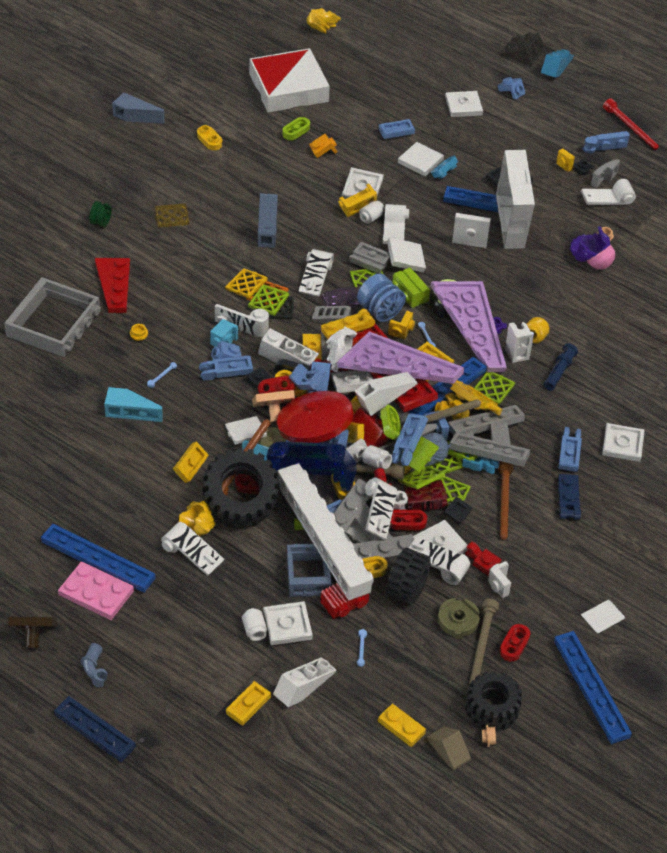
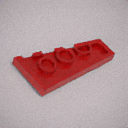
M95 258V265L108 313H127L130 258Z

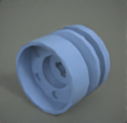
M381 273L369 277L362 284L357 294L358 302L380 322H386L394 318L403 308L406 298L404 292L396 285H393L392 281Z

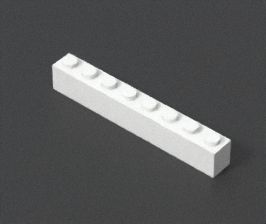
M299 463L277 470V479H279L280 484L279 489L347 599L351 600L371 593L372 583L374 582L371 572L366 570L362 558L357 556L352 542L347 540L343 528L338 526L335 516L328 510L324 498L319 496L317 487L309 480L307 471L303 470Z

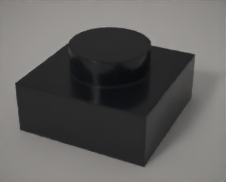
M262 367L246 375V381L256 390H258L261 381L273 378Z
M456 496L445 510V515L461 525L472 511V507Z

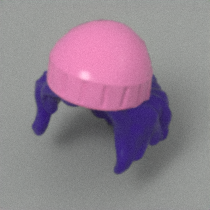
M599 226V234H583L577 236L576 239H572L570 251L576 260L580 262L587 261L593 268L603 270L613 263L615 250L610 244L609 236Z

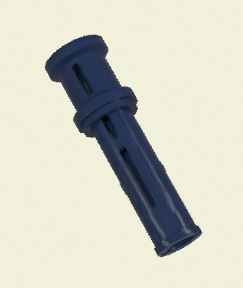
M566 343L562 347V353L556 357V364L543 384L547 390H554L565 369L571 366L573 357H576L578 354V349L575 345Z

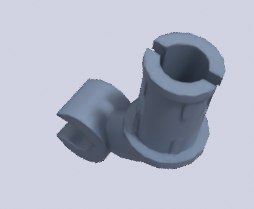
M92 643L85 657H82L80 662L86 674L92 679V684L96 687H103L108 673L104 669H96L97 660L103 649L99 644Z

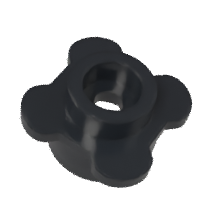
M584 159L574 164L576 172L580 175H587L590 169L594 167L593 164H589Z

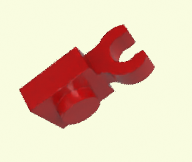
M471 542L466 547L468 550L465 554L474 560L473 566L489 576L490 569L495 564H501L502 559L489 550L485 549L482 552L474 542Z

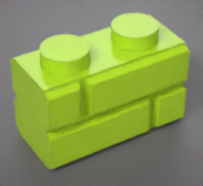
M409 267L394 273L392 283L404 292L406 296L405 303H408L413 308L429 301L430 289L412 268Z

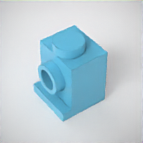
M222 319L210 331V345L214 347L220 341L231 344L233 340L236 341L238 339V326L225 319Z

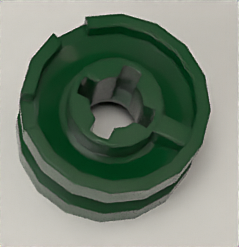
M95 201L90 211V224H99L101 227H106L112 214L111 204Z

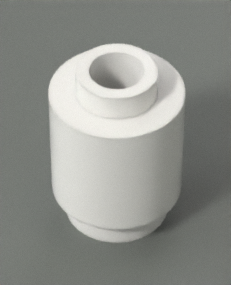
M372 201L360 209V219L367 224L372 223L382 216L385 210L383 204L380 201Z
M373 445L365 448L362 453L363 462L375 468L387 469L392 463V455L388 451Z
M252 608L247 610L242 615L246 634L252 641L262 640L266 637L267 632L263 614L258 609Z

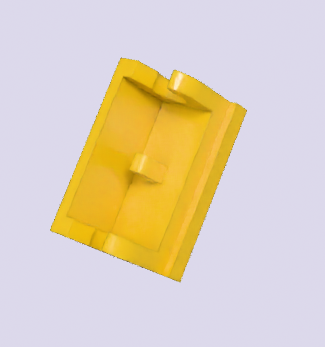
M368 183L365 190L346 199L340 197L338 204L346 216L350 217L372 201H377V193Z

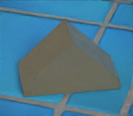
M443 726L427 736L428 742L453 771L471 760L460 730Z

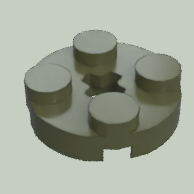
M451 598L440 606L437 621L443 631L452 635L455 639H461L472 634L478 628L479 610L473 602L467 599L461 601ZM454 615H462V620L455 619Z

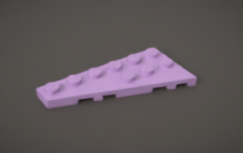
M432 281L430 287L479 361L487 366L486 371L505 372L507 367L483 281Z
M370 331L337 362L338 368L388 375L408 372L416 379L452 384L464 373V367Z

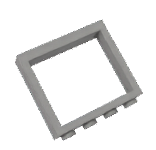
M41 277L4 323L6 336L64 357L68 351L72 350L74 343L82 337L84 330L91 325L94 317L99 315L101 310L99 297ZM46 296L85 309L61 341L22 327Z

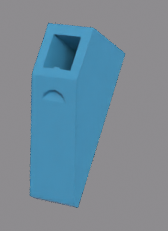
M565 49L546 54L541 73L555 78L559 77L574 55Z

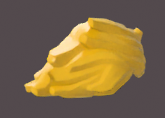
M323 8L312 9L306 21L312 29H317L326 34V30H329L330 27H336L335 23L340 21L341 18L331 11L326 12Z
M193 501L187 506L188 510L179 515V522L185 523L199 537L208 534L216 523L205 501Z

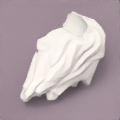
M346 326L344 329L334 333L326 341L329 344L327 348L330 349L327 361H330L332 365L330 369L333 372H338L337 362L352 348L353 338L357 335L354 330Z

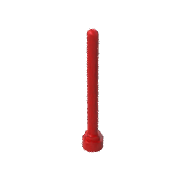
M612 98L605 101L603 108L608 113H614L654 150L658 149V144L620 111L617 103Z

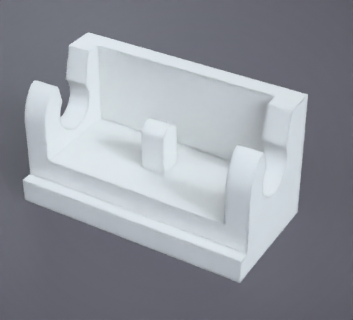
M524 322L521 325L523 329H518L515 323H509L505 350L512 363L529 360L534 333L529 330Z

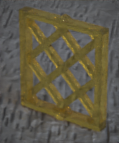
M186 203L155 206L158 228L189 225ZM180 213L182 215L178 217L175 214ZM165 214L170 215L168 218L163 217ZM186 216L187 220L185 221L181 218Z

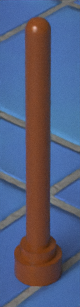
M268 419L261 423L243 451L248 452V448H255L270 426ZM237 474L231 475L223 481L222 491L226 496L228 495V486Z
M499 461L498 471L502 475L500 538L506 540L508 538L509 476L514 470V465Z

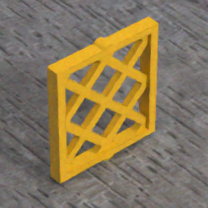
M243 268L225 286V289L250 299L268 278ZM253 278V281L247 282V279ZM238 280H245L243 283H238ZM248 284H255L253 287L248 286ZM246 285V288L240 289L239 287Z

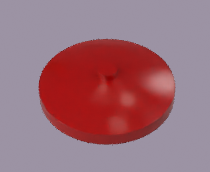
M316 391L299 396L286 404L278 414L277 426L281 436L290 442L315 444L332 439L347 429L353 420L354 411L351 401L345 395L333 391Z

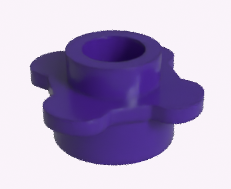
M500 317L493 318L497 334H500L503 329L507 328V324L503 323Z

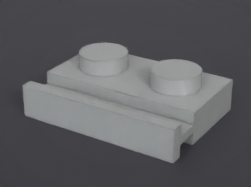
M363 242L349 256V262L378 274L391 261L388 252Z

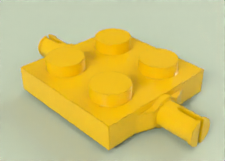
M458 380L454 384L449 383L452 385L450 389L455 392L457 398L463 401L466 399L469 402L476 399L480 400L481 405L474 409L491 410L498 416L502 413L503 409L498 407V403L472 386L463 384V382Z

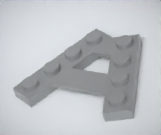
M517 405L502 408V413L499 416L489 411L449 421V430L454 435L450 441L449 449L524 467L530 456V449L510 445L508 425L523 422L525 414ZM490 430L492 440L475 437L474 434Z
M358 479L334 512L336 522L339 527L343 528L348 541L351 540L346 535V532L354 521L369 539L368 542L353 544L357 556L361 558L380 556L385 560L397 559L403 549L409 548L414 540L413 535L392 537L388 532L387 539L383 540L365 530L370 512L367 503L371 497L366 494L365 486L367 483Z

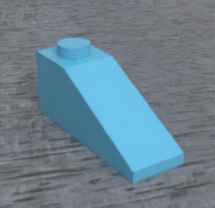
M108 387L104 404L105 417L155 422L163 421L162 406L128 389Z

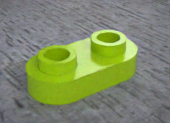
M304 117L293 120L283 127V137L290 141L297 139L310 130V120Z
M386 405L380 410L383 433L386 437L395 440L402 430L400 418L394 407Z

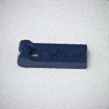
M559 474V518L566 519L568 517L580 520L578 475Z

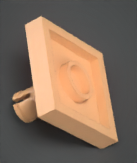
M294 390L256 394L252 400L253 407L269 406L270 422H277L278 414L281 411L280 404H288L295 398Z

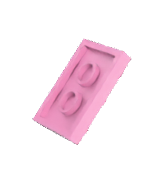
M81 561L59 588L58 594L112 620L134 592V586Z

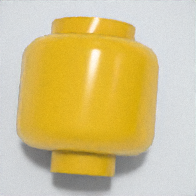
M534 317L526 323L529 330L534 333L532 341L534 344L540 343L549 334V324L543 318Z

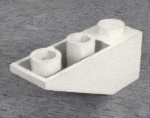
M271 328L262 338L258 351L259 355L276 363L280 359H287L305 364L308 367L312 365V361L314 362L319 354Z
M408 372L369 380L356 389L355 393L361 406L370 415H373L418 383Z
M322 657L283 673L273 695L287 707L303 701L336 672V669Z

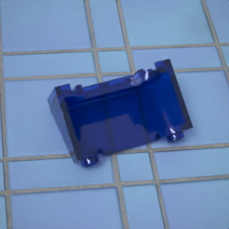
M275 442L270 445L266 455L267 460L269 459L273 463L272 469L280 470L299 463L308 474L333 475L334 483L340 482L341 490L350 491L352 489L357 470L356 460L342 444Z

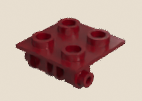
M435 480L419 489L403 485L408 497V510L422 511L421 502H423V509L425 511L427 501L429 502L430 510H432V501L434 509L448 506V496L442 480Z

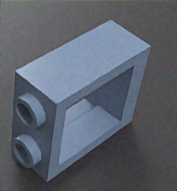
M314 544L287 545L289 597L321 596V591L331 586L330 570L324 560V577L294 578L293 561L323 560Z

